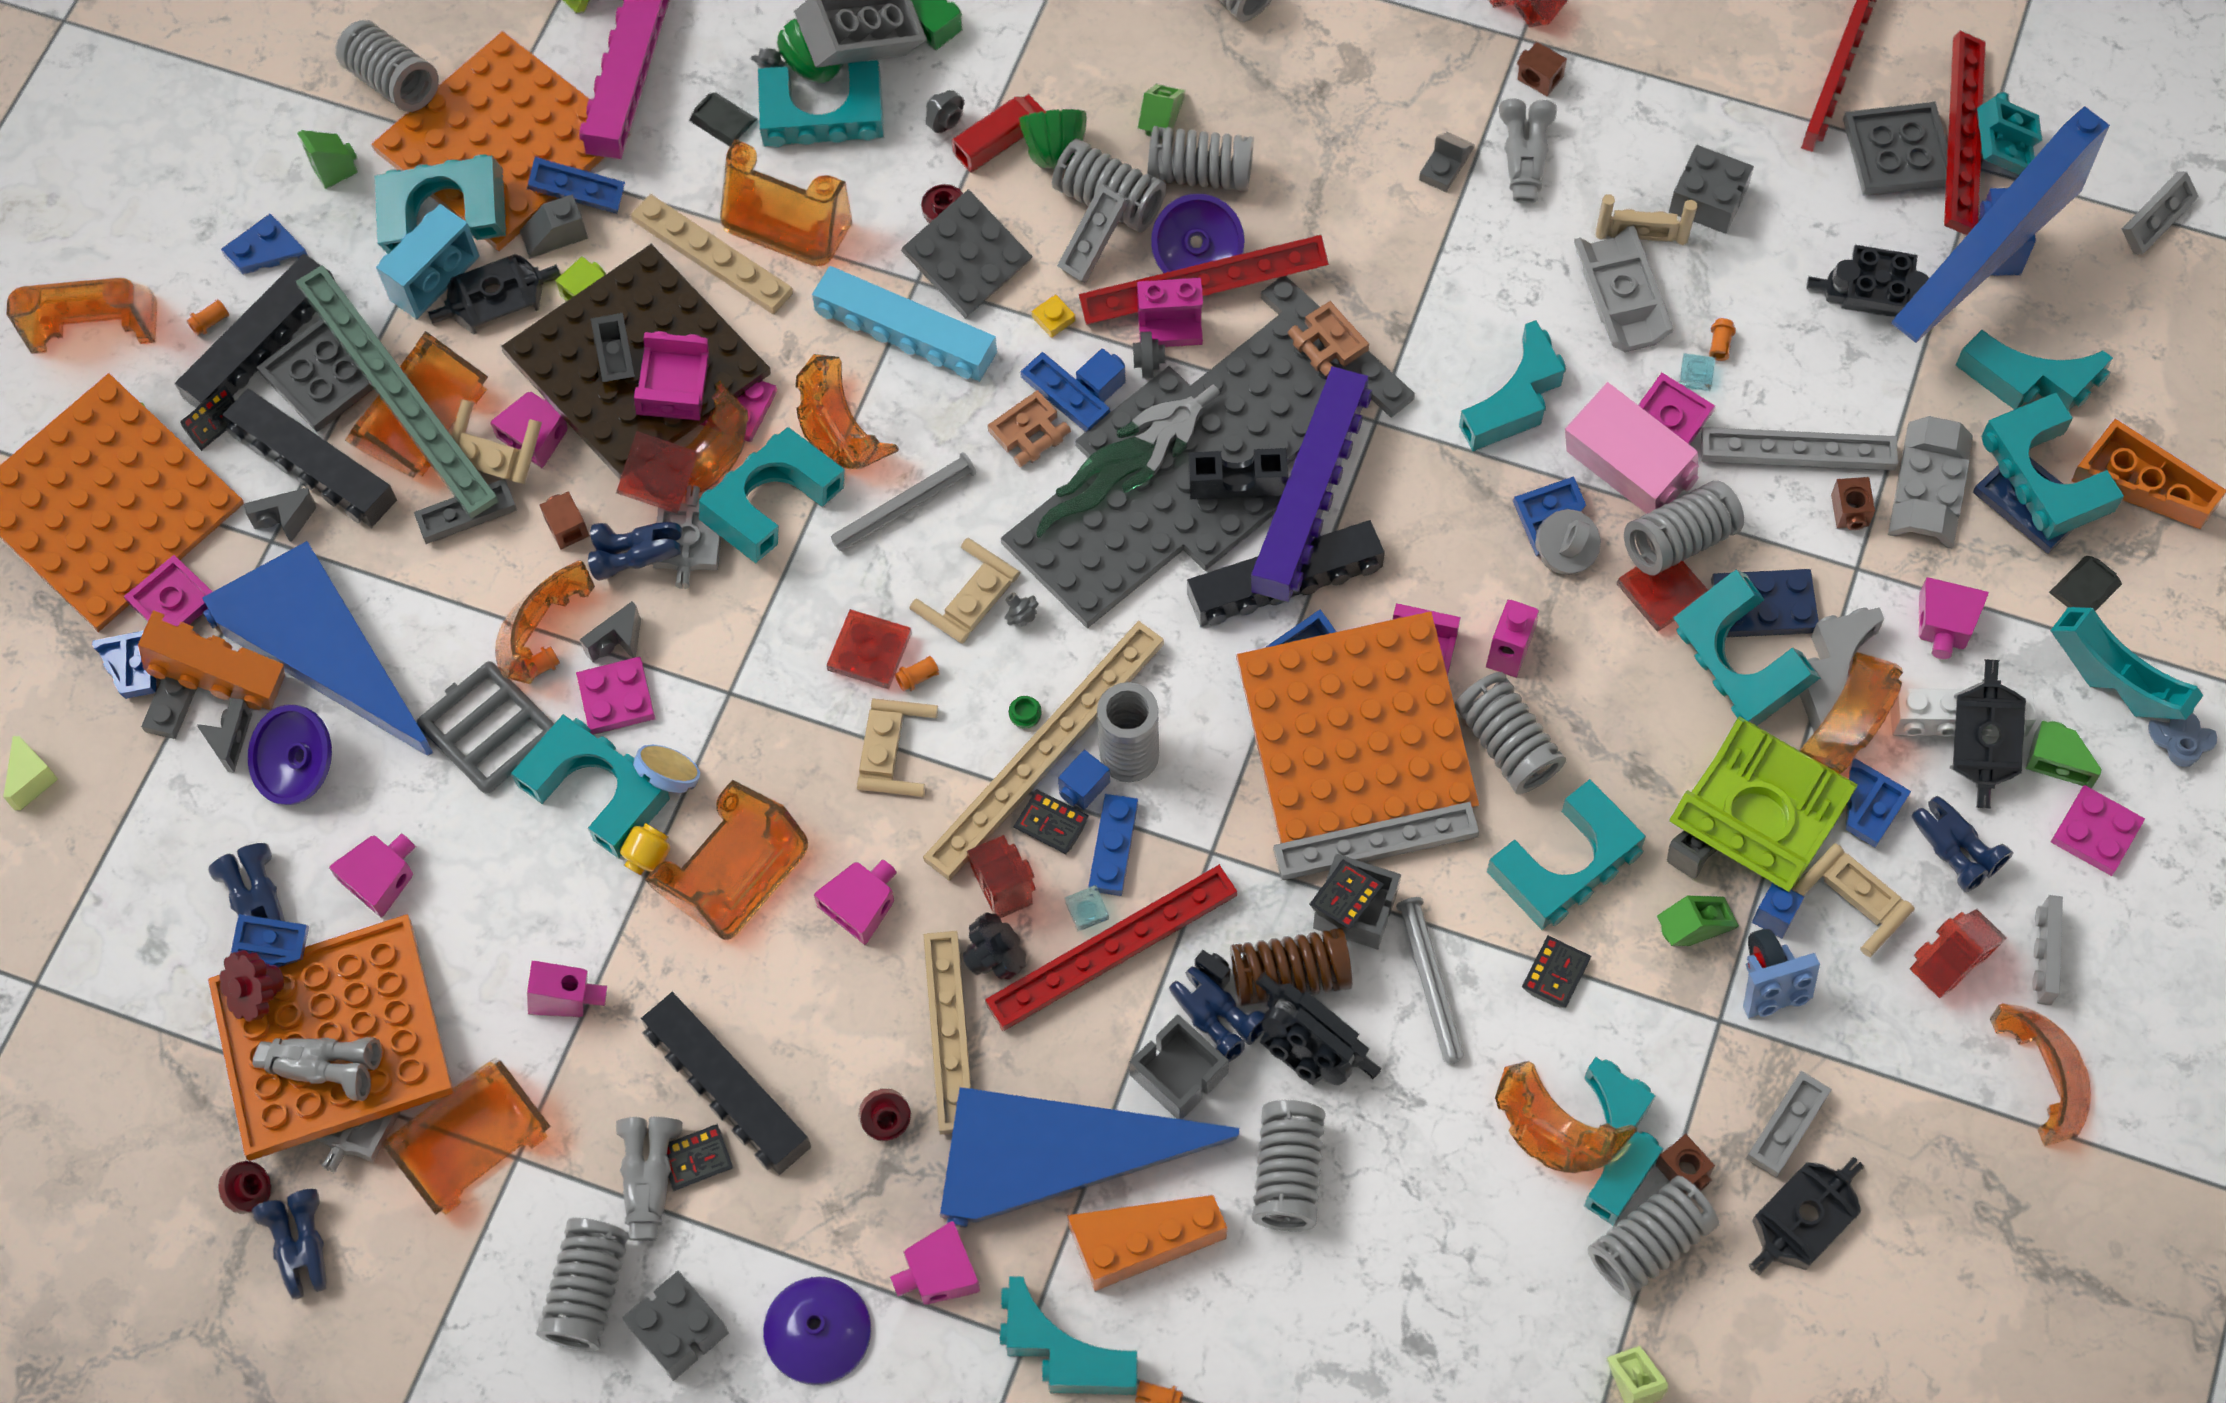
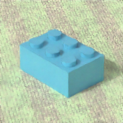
M439 204L433 211L424 216L422 222L412 232L407 233L402 238L401 243L395 249L382 257L376 269L389 300L417 320L447 290L450 278L464 273L480 256L468 223Z

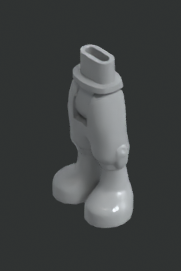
M1515 98L1507 99L1500 103L1499 115L1500 119L1507 126L1509 133L1504 146L1507 153L1508 172L1511 181L1509 189L1513 191V201L1535 203L1538 200V192L1542 189L1541 180L1544 172L1545 158L1549 151L1547 141L1544 138L1545 131L1556 118L1557 106L1549 100H1538L1532 103L1528 113L1529 140L1526 141L1524 139L1525 102Z
M365 1037L353 1042H338L332 1038H297L286 1040L275 1038L273 1042L261 1041L258 1044L253 1057V1066L265 1069L268 1074L276 1073L279 1076L296 1081L310 1082L312 1084L324 1083L326 1081L336 1082L342 1085L348 1098L364 1101L371 1087V1078L368 1070H375L380 1064L382 1047L380 1041L373 1037ZM334 1060H344L352 1063L331 1064L330 1062Z
M641 1117L623 1118L616 1122L617 1135L624 1139L626 1156L623 1158L620 1172L623 1176L624 1203L627 1215L625 1217V1224L629 1225V1240L631 1241L657 1240V1226L662 1225L661 1216L666 1202L668 1176L671 1172L667 1149L669 1141L681 1135L682 1121L666 1117L649 1118L650 1145L647 1161H644L643 1143L647 1134L648 1122Z

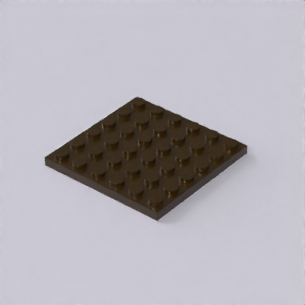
M652 243L501 346L502 353L620 481L744 394L751 386L761 382L771 374L770 367ZM623 313L635 377L603 382L594 344L591 318ZM662 331L671 335L681 336L694 334L708 339L709 361L700 420L636 414L634 394L635 388L639 386L645 332L654 333Z

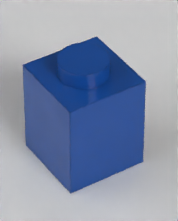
M1101 348L1076 371V380L1102 402H1105L1126 383L1125 364L1116 354L1111 355Z
M1084 749L1058 777L1060 796L1072 806L1077 804L1085 810L1110 783V769Z
M1772 883L1759 905L1752 923L1762 929H1770L1777 937L1783 939L1802 904L1804 896L1793 890L1788 892Z

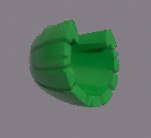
M794 18L784 26V30L781 29L778 33V50L785 62L799 76L808 81L822 84L829 82L839 74L843 64L815 67L797 19Z
M1078 109L1047 110L1046 113L1041 111L1020 117L1021 130L1029 147L1028 153L1032 161L1039 167L1054 169L1063 151L1073 140L1080 139L1083 141L1087 124L1086 112ZM1074 153L1071 154L1068 161L1066 162V165L1070 163L1072 157L1075 155Z

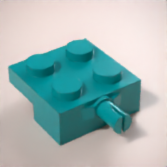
M2000 92L1977 108L1982 155L1985 161L2020 175L2035 158L2033 147L2042 141L2040 119L2038 114L2010 103L2009 93Z

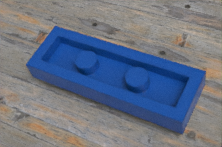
M535 157L527 189L557 198L573 194L576 203L617 214L625 182Z
M1043 351L1020 371L1021 378L1036 391L1038 390L1043 397L1085 432L1093 428L1110 413V407Z
M1105 794L1088 891L1122 896L1138 808V798Z

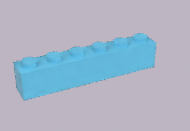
M829 266L812 293L815 311L820 316L840 321L851 330H861L868 333L879 342H889L898 346L907 354H916L926 358L935 366H944L954 370L956 374L966 379L972 378L980 382L997 354L996 336L832 266Z

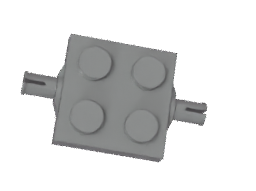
M691 485L686 487L685 503L675 506L658 505L656 523L675 522L682 527V536L677 540L681 545V554L652 565L653 568L678 570L675 586L682 589V585L684 589L689 588L690 571L718 570L721 536L699 520L698 499L700 488L693 485V490Z
M400 1112L315 1139L331 1148L322 1167L328 1171L336 1172L344 1155H355L374 1162Z

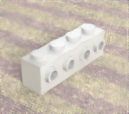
M1898 688L1890 703L1892 735L1954 736L1957 701L1954 698V694L1965 689ZM2011 689L2026 698L2024 737H2027L2036 721L2033 690ZM1988 725L1982 730V737L1999 736V731L1996 726Z

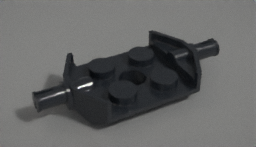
M514 254L451 277L447 285L445 306L430 312L428 311V315L432 324L447 318H454L457 323L472 334H477L475 326L532 305L535 311H538L542 285L544 282L557 278L561 274L557 264L539 271L538 267L534 268L524 257ZM490 284L500 285L496 292L488 293L485 291L486 287Z
M1984 659L1985 669L1982 683L1954 694V698L1957 701L1953 765H1950V769L1976 784V808H1991V788L1995 789V785L2010 780L2022 773L2026 698L2002 685L2001 680H1998L2000 660ZM1992 724L1997 727L1999 737L1996 742L1987 744L1982 739V730Z
M1852 1157L1841 1170L1838 1169L1837 1171L1823 1164L1806 1162L1754 1216L1752 1221L1762 1245V1252L1749 1263V1267L1753 1271L1763 1262L1756 1269L1755 1274L1760 1276L1775 1261L1807 1270L1839 1234L1858 1217L1861 1209L1851 1182L1864 1166L1859 1162L1850 1171L1858 1161L1857 1158ZM1804 1204L1814 1206L1818 1212V1218L1814 1221L1805 1220L1800 1215V1206Z

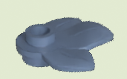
M2193 713L2186 720L2170 719V722L2150 720L2148 730L2154 743L2166 748L2170 760L2178 766L2188 767L2193 765L2201 758L2202 753L2212 750L2217 743L2216 731L2201 728L2199 719Z

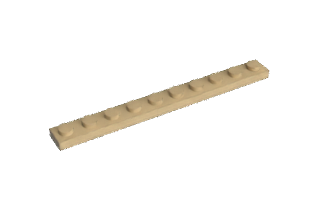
M1138 620L923 856L924 862L950 881L1097 719L1098 701L1102 694L1116 684L1131 682L1162 648L1164 639Z

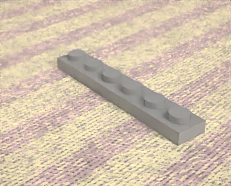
M1703 427L1701 432V461L1896 470L1898 465L1897 436Z
M1467 802L1276 844L1273 847L1281 881L1330 870L1335 854L1361 862H1369L1477 838L1479 836V829L1471 803Z

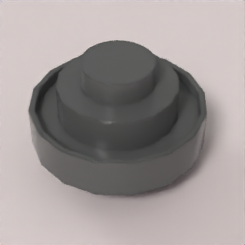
M954 90L933 95L926 105V125L935 133H942L953 128L962 117L965 104L964 98Z
M1151 331L1140 332L1141 343H1133L1134 368H1142V379L1153 378V371L1159 370V364H1165V345H1158V339H1152Z

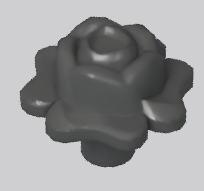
M760 48L758 55L751 56V60L757 63V66L760 68L786 66V62L781 59L780 52L775 49Z
M1012 593L1006 598L1005 601L1010 608L1004 618L1009 626L1013 624L1021 627L1026 626L1027 623L1035 619L1037 614L1035 608L1039 603L1034 595L1029 598H1019L1016 593Z

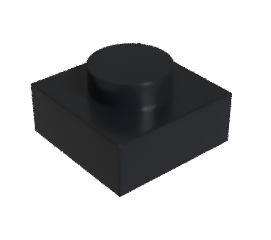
M1202 950L1195 958V967L1224 989L1230 982L1231 969L1229 964L1216 953L1210 955L1205 950Z

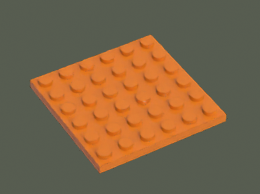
M503 31L437 87L435 95L426 106L417 111L407 112L371 144L373 150L394 168L401 171L414 169L418 165L432 166L444 164L447 160L461 161L473 159L474 156L481 154L492 155L503 168L506 236L484 240L499 252L520 234V230L543 204L559 199L527 189L535 157L587 172L591 171L605 158L603 156L585 154L584 142L579 139L581 123L586 122L588 118L587 104L589 98ZM444 189L430 195L439 204L465 221V203L462 191Z
M110 373L104 376L0 465V539L97 632L102 630L130 605L124 598L127 593L173 555L181 560L244 504L240 496Z
M1431 611L1236 655L1280 844L1467 802L1471 803L1472 808L1479 806Z
M408 914L305 947L303 960L278 967L284 978L283 989L277 992L272 1001L268 1002L269 1013L258 1020L248 1022L245 1018L237 1019L227 1008V997L222 994L220 989V975L208 978L243 1150L248 1161L454 1094L412 923ZM373 1037L380 1041L382 1047L380 1064L375 1070H368L371 1078V1087L364 1101L348 1098L342 1085L336 1082L326 1081L324 1083L312 1084L310 1082L296 1081L279 1076L276 1073L268 1074L265 1069L253 1066V1057L258 1044L261 1041L273 1042L275 1038L282 1040L332 1038L338 1042H353L361 1038ZM334 1060V1061H331L330 1063H331V1064H350V1063H352V1062L344 1061V1060Z

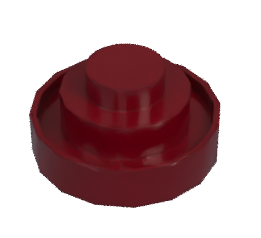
M948 184L936 185L927 190L921 202L925 220L928 223L933 221L958 199L963 192L959 188Z
M881 1088L872 1091L863 1099L859 1106L858 1117L862 1129L869 1137L878 1141H889L899 1137L906 1131L910 1124L911 1111L907 1100L900 1092Z
M246 1160L232 1164L223 1171L219 1178L218 1190L220 1199L228 1209L234 1213L247 1214L252 1213V1209L256 1205L268 1201L272 1186L270 1177L265 1169L256 1162Z

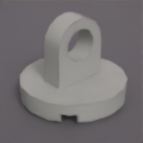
M1570 509L1554 512L1543 520L1537 530L1535 541L1537 552L1539 551L1545 566L1556 573L1565 575L1582 572L1591 566L1600 552L1601 544L1598 528L1591 518L1580 511Z

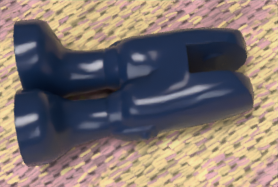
M660 522L636 527L629 533L616 534L606 523L593 524L590 529V537L596 551L590 552L588 556V565L592 576L600 581L611 578L618 572L628 568L640 569L680 555L681 545L677 540L682 536V527L675 522Z
M1939 796L1933 797L1928 802L1929 809L1934 817L1924 808H1919L1912 814L1913 821L1931 844L1935 854L1943 861L1950 863L1958 875L1957 883L1964 892H1969L1978 887L1986 876L1988 878L1993 876L2009 861L2014 853L2004 844L1993 848L1985 845L1979 839L1974 827L1953 806ZM1960 847L1967 850L1976 863L1971 862L1961 852Z
M255 843L243 846L237 850L240 862L251 881L250 890L244 885L240 874V865L233 854H225L219 857L208 867L211 878L216 882H224L230 892V908L236 912L237 916L242 914L285 921L277 897V887L267 877L264 865L272 858V852L268 844Z
M1192 966L1185 974L1196 990L1191 993L1179 981H1174L1169 986V990L1181 1008L1191 1018L1193 1026L1205 1034L1208 1033L1216 1044V1049L1230 1062L1243 1052L1245 1043L1247 1045L1253 1044L1263 1033L1262 1020L1265 1013L1257 1010L1247 1015L1237 1007L1234 998L1229 992L1224 991L1208 975ZM1217 1016L1225 1018L1239 1036L1228 1031L1220 1023Z
M316 1189L300 1190L287 1197L288 1207L296 1222L299 1233L297 1242L294 1241L291 1234L286 1203L280 1200H271L258 1204L252 1209L253 1217L257 1224L268 1227L275 1241L273 1259L278 1263L289 1295L295 1300L304 1296L298 1271L300 1268L307 1266L309 1277L316 1292L326 1289V1271L323 1257L324 1241L315 1229L314 1215L320 1204L319 1193Z

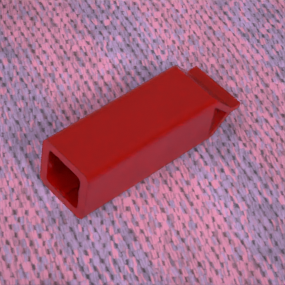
M1030 94L1024 97L1015 96L952 139L953 154L972 173L1024 137L1020 126V117L1041 111L1046 113V111Z

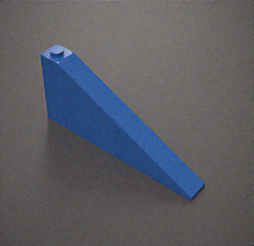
M2085 106L2070 118L1898 313L1891 324L1915 343L1926 335L2082 192L2110 125Z
M308 541L202 597L208 607L207 610L203 611V614L212 629L219 626L224 636L238 645L284 664V671L423 754L428 756L433 753L424 734Z
M960 1087L940 1217L947 1219L946 1224L953 1221L955 1227L966 1228L968 1222L977 1223L1237 1140L1240 1128Z

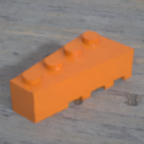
M2116 418L2079 463L2071 480L2076 483L2107 470L2124 495L2123 501L2201 529L2226 493V489Z
M155 610L152 611L138 643L143 669L149 675L158 679L169 677L178 680L179 684L189 689H197L199 687L209 690L212 695L220 699H242L249 708L254 710L264 708L271 711L285 678L284 664L244 647L239 648L238 652L232 650V645L226 642L225 639L215 635L207 639L203 638L192 630L193 626L181 621L178 627L162 621L164 614Z
M1214 1195L1067 1215L1069 1230L1094 1291L1227 1239V1226Z

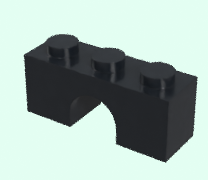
M1286 448L1254 449L1253 457L1240 463H1231L1223 460L1221 451L1189 452L1190 500L1282 496L1288 481Z

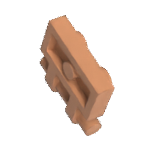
M1331 301L1305 317V324L1308 326L1307 330L1302 332L1295 325L1288 331V335L1293 340L1294 347L1299 352H1304L1311 360V366L1317 372L1321 371L1326 378L1331 367H1334L1330 362L1335 358L1344 367L1369 351V343ZM1317 339L1326 347L1321 352L1313 344Z
M1038 390L987 425L988 432L1007 453L1017 446L1022 450L1013 457L1019 467L1024 466L1029 461L1033 463L1041 457L1040 453L1050 446L1056 447L1062 443L1063 437L1071 432L1066 422H1062L1057 427L1051 423L1058 418L1057 411ZM1041 430L1044 436L1032 443L1028 438Z

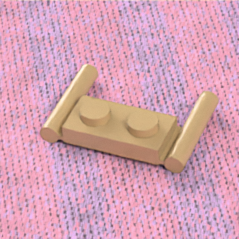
M1610 194L1603 196L1595 236L1598 239H1605L1607 236L1615 238L1627 227L1634 225L1640 240L1670 242L1674 240L1680 245L1687 244L1697 209V203L1694 200H1687L1685 202L1681 220L1677 221V214H1669L1663 211L1614 210V215L1612 216L1615 198Z
M462 399L451 435L478 471L525 484L542 422L529 419L520 450L467 434L466 430L474 402Z
M966 538L963 541L961 548L983 562V564L944 609L945 614L941 615L917 598L912 601L909 607L910 610L961 644L967 640L970 632L974 630L1010 587L1011 583L1015 582L1020 575L1019 570L970 538Z
M872 698L859 766L860 774L857 781V790L924 797L925 784L893 780L903 716L937 718L938 705Z
M1836 843L1826 851L1791 889L1804 896L1823 876L1825 878L1824 882L1877 926L1880 923L1881 926L1860 948L1867 957H1872L1915 910L1910 902L1903 900L1849 854H1846L1844 849Z

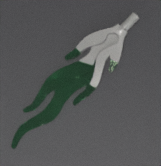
M1212 384L1196 398L1190 396L1183 400L1154 405L1145 409L1130 423L1116 431L1117 437L1125 438L1151 426L1147 431L1135 437L1109 444L1090 455L1068 484L1056 489V496L1062 497L1073 494L1095 473H1099L1097 479L1083 493L1051 508L1040 521L1036 531L1037 537L1041 538L1049 526L1056 520L1096 507L1105 498L1109 490L1128 474L1142 469L1123 483V493H1127L1148 481L1162 466L1167 451L1175 439L1176 442L1172 455L1176 458L1182 454L1192 439L1196 423L1203 414V408L1220 395L1218 388Z

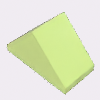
M13 736L3 798L14 810H22L55 783L58 778L20 736Z
M1641 1346L1607 1357L1608 1365L1624 1403H1654L1662 1400L1668 1390V1383Z

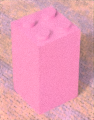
M1609 382L1601 388L1565 428L1567 452L1646 514L1675 500L1683 490L1688 492L1699 478L1697 476L1699 468L1698 451Z

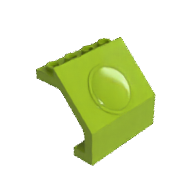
M1738 717L1717 755L1692 792L1687 790L1684 793L1669 822L1790 892L1800 880L1840 818L1858 784L1744 718Z

